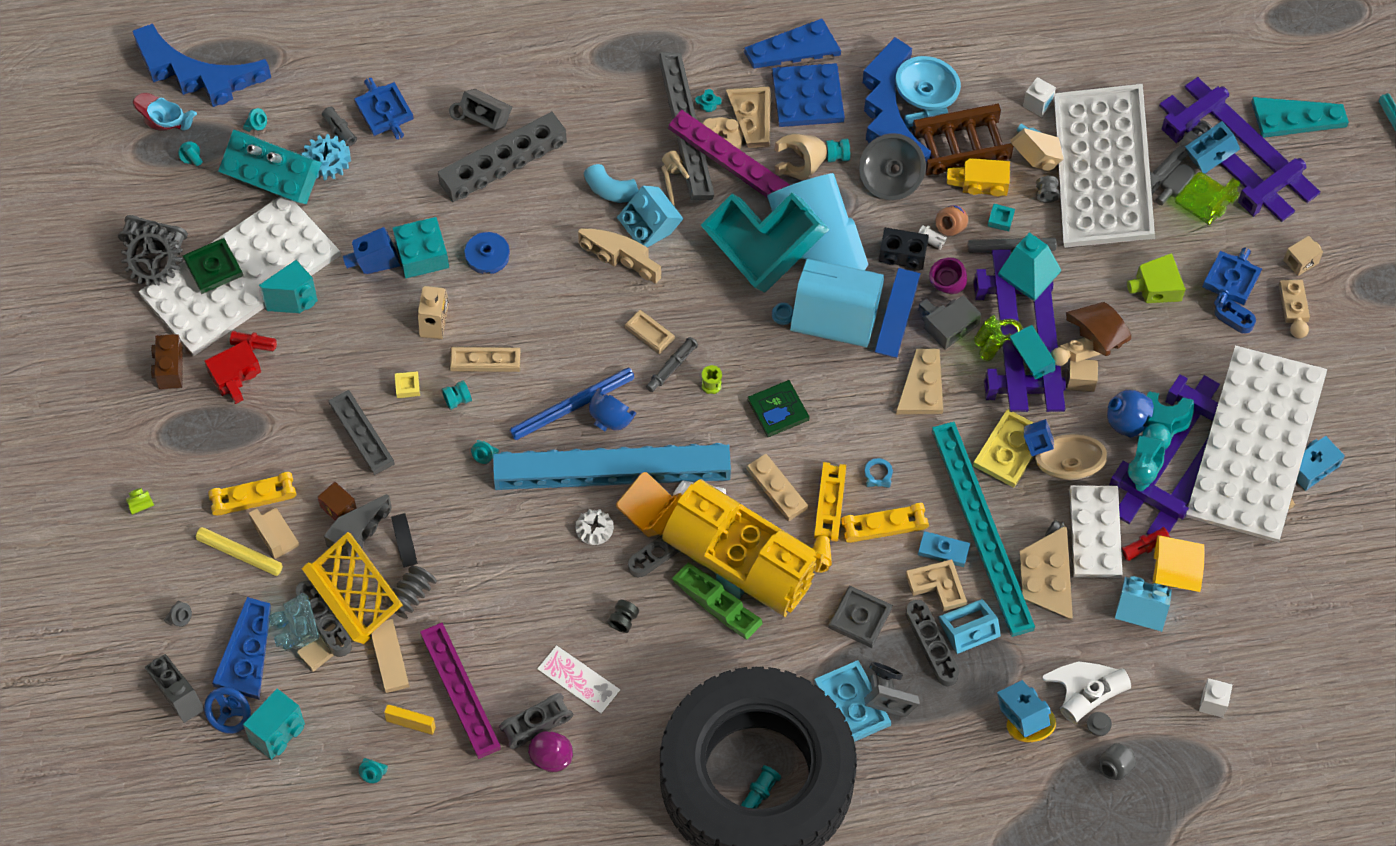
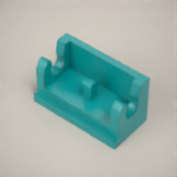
M1033 325L1010 336L1011 342L1020 353L1035 379L1055 371V360Z

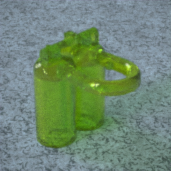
M995 315L987 318L974 336L975 344L981 347L979 351L980 357L985 361H991L1005 340H1010V336L1013 334L1004 335L1000 329L1001 325H1015L1019 332L1023 330L1021 323L1015 319L997 320Z

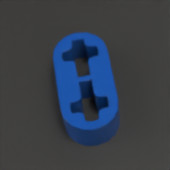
M1226 299L1223 307L1219 308V301L1215 307L1214 314L1220 321L1240 333L1246 334L1253 330L1256 317L1251 311L1231 299ZM1226 307L1229 308V311H1222V309H1225ZM1245 319L1248 320L1249 322L1245 323V325L1241 323V321H1244Z

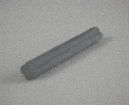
M1023 238L968 240L967 249L969 253L992 252V250H1011L1013 252ZM1038 238L1047 244L1051 251L1056 250V238Z

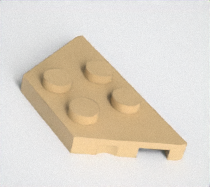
M1063 527L1020 551L1022 594L1026 602L1033 605L1036 604L1047 611L1055 612L1068 620H1072L1067 527Z

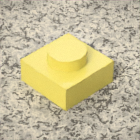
M418 371L395 374L397 398L420 396Z

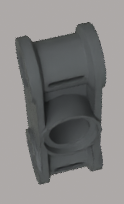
M127 215L125 217L124 228L118 234V238L122 242H131L128 235H136V228H140L143 231V226L148 225L150 229L153 225H158L159 230L162 227L167 229L166 235L170 232L174 233V237L171 240L180 241L178 245H175L176 249L181 247L183 240L187 239L188 236L187 231L181 227L142 219L134 215ZM153 237V242H156L157 247L161 250H166L165 245ZM143 240V241L139 244V246L143 247V244L145 243V240Z
M562 693L551 695L546 700L518 715L507 718L499 725V729L506 734L509 740L508 745L511 749L521 747L540 732L549 731L556 726L568 722L573 717V712L568 710L563 701L564 696ZM538 717L542 719L539 724L530 723L533 718Z

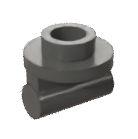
M178 600L172 606L164 621L168 625L185 626L189 623L192 616L190 606Z

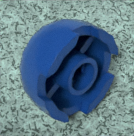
M598 388L592 396L589 405L590 415L596 420L594 425L604 432L607 428L613 431L626 428L637 413L633 410L628 413V406L611 395L605 394V396H602L604 391Z
M1137 390L1119 392L1110 400L1108 405L1107 419L1110 426L1119 434L1129 438L1139 435L1146 428L1143 424L1146 422L1148 415L1150 417L1153 415L1154 405L1152 399Z

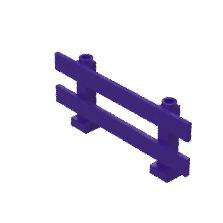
M1196 77L1184 87L1198 100L1194 104L1186 108L1173 95L1159 104V107L1168 114L1164 118L1161 130L1176 144L1183 139L1185 131L1187 133L1192 131V128L1197 126L1200 119L1211 113L1220 122L1223 121L1230 131L1274 172L1273 175L1264 181L1235 153L1220 163L1245 187L1241 191L1238 203L1253 217L1260 212L1262 204L1281 222L1294 214L1295 210L1277 194L1286 185L1295 191L1306 203L1320 194L1321 191L1302 175L1303 171L1307 168L1304 160L1294 158L1290 162L1287 161L1225 103L1226 98L1229 97V92L1224 86H1217L1212 90L1199 77Z
M992 250L994 275H986V269H977L973 279L975 300H984L986 294L997 295L1005 375H997V369H987L984 377L986 400H995L997 394H1008L1009 412H1028L1027 394H1044L1046 412H1065L1063 391L1066 388V381L1061 376L1060 366L1055 365L1054 372H1050L1038 379H1035L1033 375H1025L1023 358L1010 340L1011 335L1020 331L1016 294L1023 293L998 276L999 271L1011 255V250ZM1053 281L1033 301L1037 333L1050 354L1055 348H1058L1051 294L1054 286Z
M1179 374L1168 391L1166 403L1174 406L1176 401L1180 402L1182 398L1193 399L1194 413L1189 427L1173 435L1169 447L1165 450L1164 463L1157 474V478L1145 490L1138 491L1135 483L1128 475L1129 463L1123 460L1110 480L1109 486H1118V489L1121 488L1127 491L1119 504L1120 520L1130 525L1144 502L1160 510L1148 529L1147 535L1162 527H1165L1168 533H1170L1178 519L1183 520L1189 510L1187 505L1193 493L1208 438L1172 494L1165 492L1155 485L1200 415L1211 421L1214 420L1218 402L1213 400L1212 397L1219 388L1220 383L1205 375L1197 387L1193 389L1186 385L1188 378Z

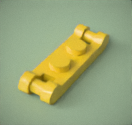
M823 462L814 539L817 536H826L831 541L838 542L846 464L835 466L830 465L829 462ZM829 474L838 475V478L829 477ZM823 523L833 524L832 529L823 528Z
M284 472L272 478L223 489L214 488L209 490V500L213 503L211 506L212 514L215 516L224 515L296 497L295 487H292V473ZM283 486L281 491H276V487ZM229 498L228 503H222L223 499Z
M915 503L909 507L857 516L847 515L841 518L842 527L846 529L845 539L849 543L920 531L929 527L928 519L924 517L925 508L923 503ZM915 516L916 520L909 522L908 517ZM855 526H860L861 530H855Z

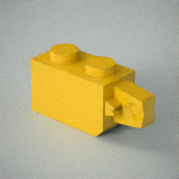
M969 159L965 162V167L948 168L947 184L963 187V193L972 195L1007 196L1010 183V161Z

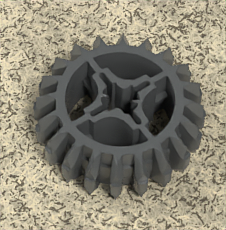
M148 225L143 226V231L140 228H136V235H128L131 242L124 241L123 243L128 249L121 250V254L127 255V258L122 259L121 262L128 263L129 266L124 270L125 272L133 271L130 278L135 279L138 277V284H143L145 281L146 286H150L152 282L159 286V279L167 283L166 275L174 278L175 273L172 269H181L180 265L176 264V262L183 261L182 257H177V253L183 252V249H176L175 247L180 241H172L174 233L170 232L166 235L167 229L165 227L159 230L158 225H153L151 229ZM153 237L160 240L165 245L166 250L159 249L156 242H153ZM145 240L143 252L136 255L139 244ZM149 253H161V255L156 256V258H143L144 256H148ZM168 256L167 264L160 272L161 260ZM138 262H144L148 266V270H151V274L145 272Z

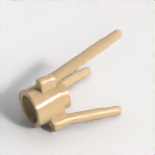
M670 151L662 158L664 166L661 167V170L664 173L669 200L674 206L675 202L669 173L678 174L681 172L686 179L689 178V175L683 167L678 152Z

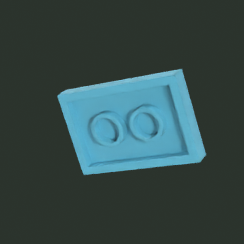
M859 660L814 679V684L825 691V696L829 695L836 703V708L839 707L846 718L845 721L848 722L854 742L891 726V720L885 711L865 706L864 698L872 691V686Z

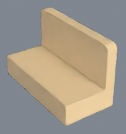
M277 508L261 515L258 509L249 512L253 526L274 559L299 546L298 540Z

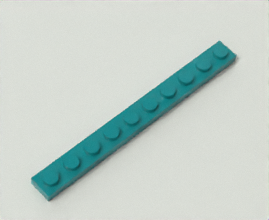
M955 421L932 427V434L1010 635L1014 637L1035 630L1033 619Z

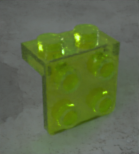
M1198 172L1176 196L1175 202L1210 226L1217 217L1220 218L1224 214L1230 203L1235 202L1239 196L1238 188L1240 182L1232 178L1224 187L1205 173Z

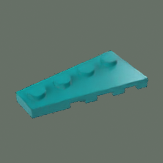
M1253 97L1251 101L1263 138L1344 128L1349 123L1343 104Z

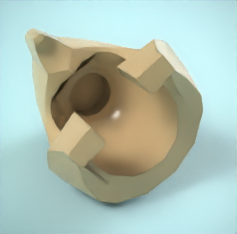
M791 134L782 137L775 142L774 151L780 152L784 149L792 148L805 160V165L796 167L789 162H781L775 165L776 174L779 176L782 174L799 180L808 179L816 172L826 158L827 147L825 143L811 135Z

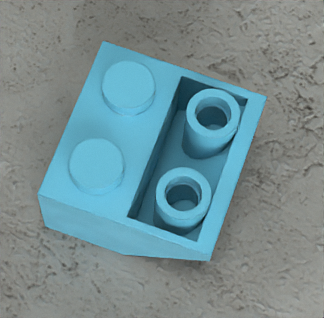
M642 186L617 216V219L631 237L647 248L669 236L684 219L662 190L654 186Z
M1136 576L1125 577L1115 619L1162 632L1170 607L1172 589H1168L1166 585L1144 582L1142 578Z

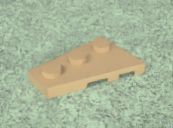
M770 87L726 90L747 147H770Z
M916 349L896 414H943L940 349Z

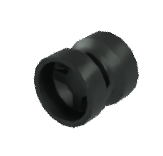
M620 599L615 605L616 611L609 616L607 623L619 632L628 633L632 627V620L636 619L639 614V609L633 603Z

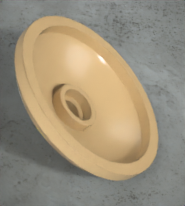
M1075 434L1054 437V449L1036 455L1037 466L1043 472L1064 480L1089 477L1098 472L1107 461V451L1101 442L1088 436Z

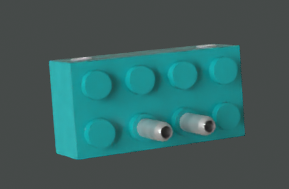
M233 129L218 172L292 201L307 204L322 162Z

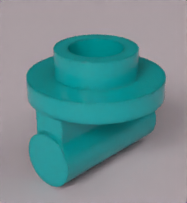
M260 108L252 109L249 112L243 129L248 132L253 129L257 131L263 130L267 124L265 112Z
M188 141L180 146L178 156L181 161L188 164L194 163L195 166H200L203 163L199 156L200 148L196 143Z
M477 440L471 448L472 457L481 464L489 463L493 459V454L499 453V449L480 440Z
M364 758L359 766V775L368 783H377L386 774L388 765Z

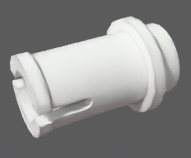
M923 225L918 232L929 235L928 243L939 250L942 249V245H944L947 237L931 230L929 225L927 227Z

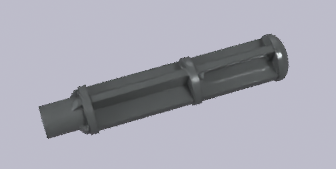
M688 337L682 346L670 356V359L658 374L651 377V381L646 385V388L650 392H654L658 386H662L678 366L682 365V362L698 347L697 341L692 337Z

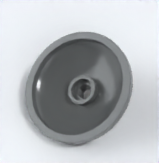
M896 133L885 134L871 141L863 151L859 164L860 176L865 187L873 195L891 201L904 199L913 194L924 179L926 172L925 156L919 145L911 138ZM894 165L899 166V170L896 173L892 172Z

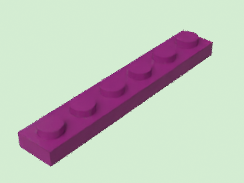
M682 109L669 124L668 129L766 198H768L769 194L790 186L786 181Z
M443 622L420 631L424 644L477 758L481 759L501 750L497 737Z

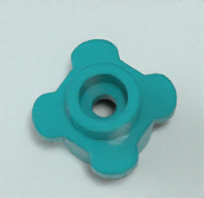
M706 89L704 94L695 98V102L700 104V108L703 111L712 112L717 108V105L721 104L722 99L713 94V90Z

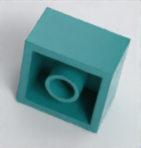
M437 217L392 227L405 279L449 268L448 255Z
M277 688L248 718L243 726L249 742L272 760L276 755L282 754L287 747V743L303 731L305 722L300 706Z

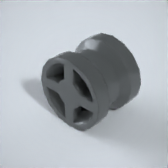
M1043 176L1036 181V187L1039 190L1037 192V199L1040 202L1050 203L1059 199L1060 194L1057 189L1059 182L1056 177Z

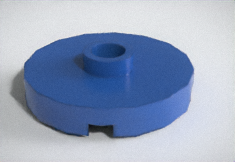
M479 233L473 236L466 244V262L477 273H496L502 270L509 261V245L505 238L497 233Z

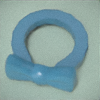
M880 458L869 461L864 471L867 487L882 486L890 488V479L893 474L891 464ZM881 464L887 468L888 474L883 480H875L870 474V468L873 465Z

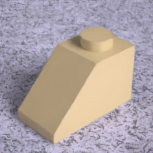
M1024 128L1011 139V144L1032 167L1051 171L1064 160L1059 137Z

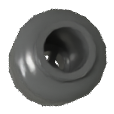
M1120 743L1112 744L1099 757L1100 771L1108 779L1121 780L1136 765L1133 750Z

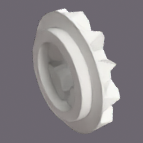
M589 509L588 512L581 513L576 521L578 537L590 545H599L606 542L613 533V521L608 513L606 514L600 509L597 511ZM597 520L599 527H596L592 534L590 525H593L594 521Z

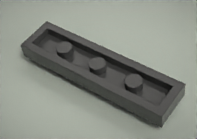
M350 390L330 399L329 405L373 475L395 465L392 456Z

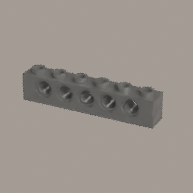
M551 111L439 170V184L452 202L464 199L470 193L485 188L496 179H502L513 170L524 167L528 162L543 157L545 153L553 149L562 147L567 142L566 129Z

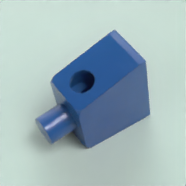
M385 227L353 240L354 252L343 255L346 268L359 265L364 274L400 266L396 248Z

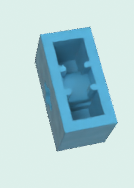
M1223 121L1185 146L1192 162L1203 175L1240 150L1234 134Z
M1327 436L1319 441L1317 439L1313 440L1306 447L1296 480L1305 491L1340 467L1345 457Z
M1023 680L997 692L1000 710L1024 737L1050 726L1049 714H1051L1048 704L1046 701H1041L1033 687L1029 688Z

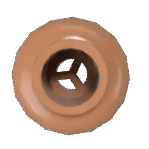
M950 205L940 210L935 219L936 227L943 235L954 236L964 231L967 227L968 215L962 207Z

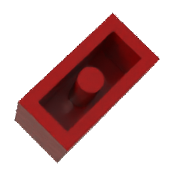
M246 340L204 361L207 371L221 396L229 393L235 404L244 400L239 389L243 387L242 382L251 380L261 373L259 361Z

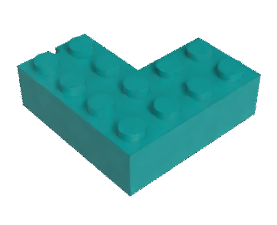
M791 193L763 221L758 218L743 199L731 194L701 224V227L754 288L764 293L829 230L804 200L794 193Z

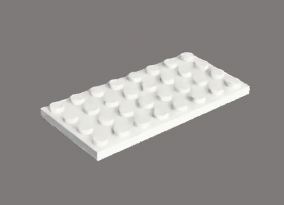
M1143 84L1055 93L1057 137H1059L1064 159L1059 163L1064 248L1155 239Z
M280 196L213 241L225 238L243 272L242 277L201 294L183 261L179 264L180 270L172 269L175 273L174 278L166 275L167 283L159 279V286L152 282L150 286H146L139 291L141 298L173 334H179L182 345L193 357L265 308L259 284L297 260L312 276L341 256L340 250L295 201Z
M1235 345L1186 518L1279 543L1327 369Z

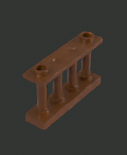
M999 103L914 120L913 136L916 139L923 138L926 147L931 151L930 159L926 163V176L947 172L948 168L965 167V162L969 159L999 161L1011 159L1014 146L1011 143L1003 145L996 123H999L1001 114ZM988 126L994 147L982 149L975 127ZM955 131H967L973 151L960 153L954 135ZM945 134L952 155L939 157L932 136Z

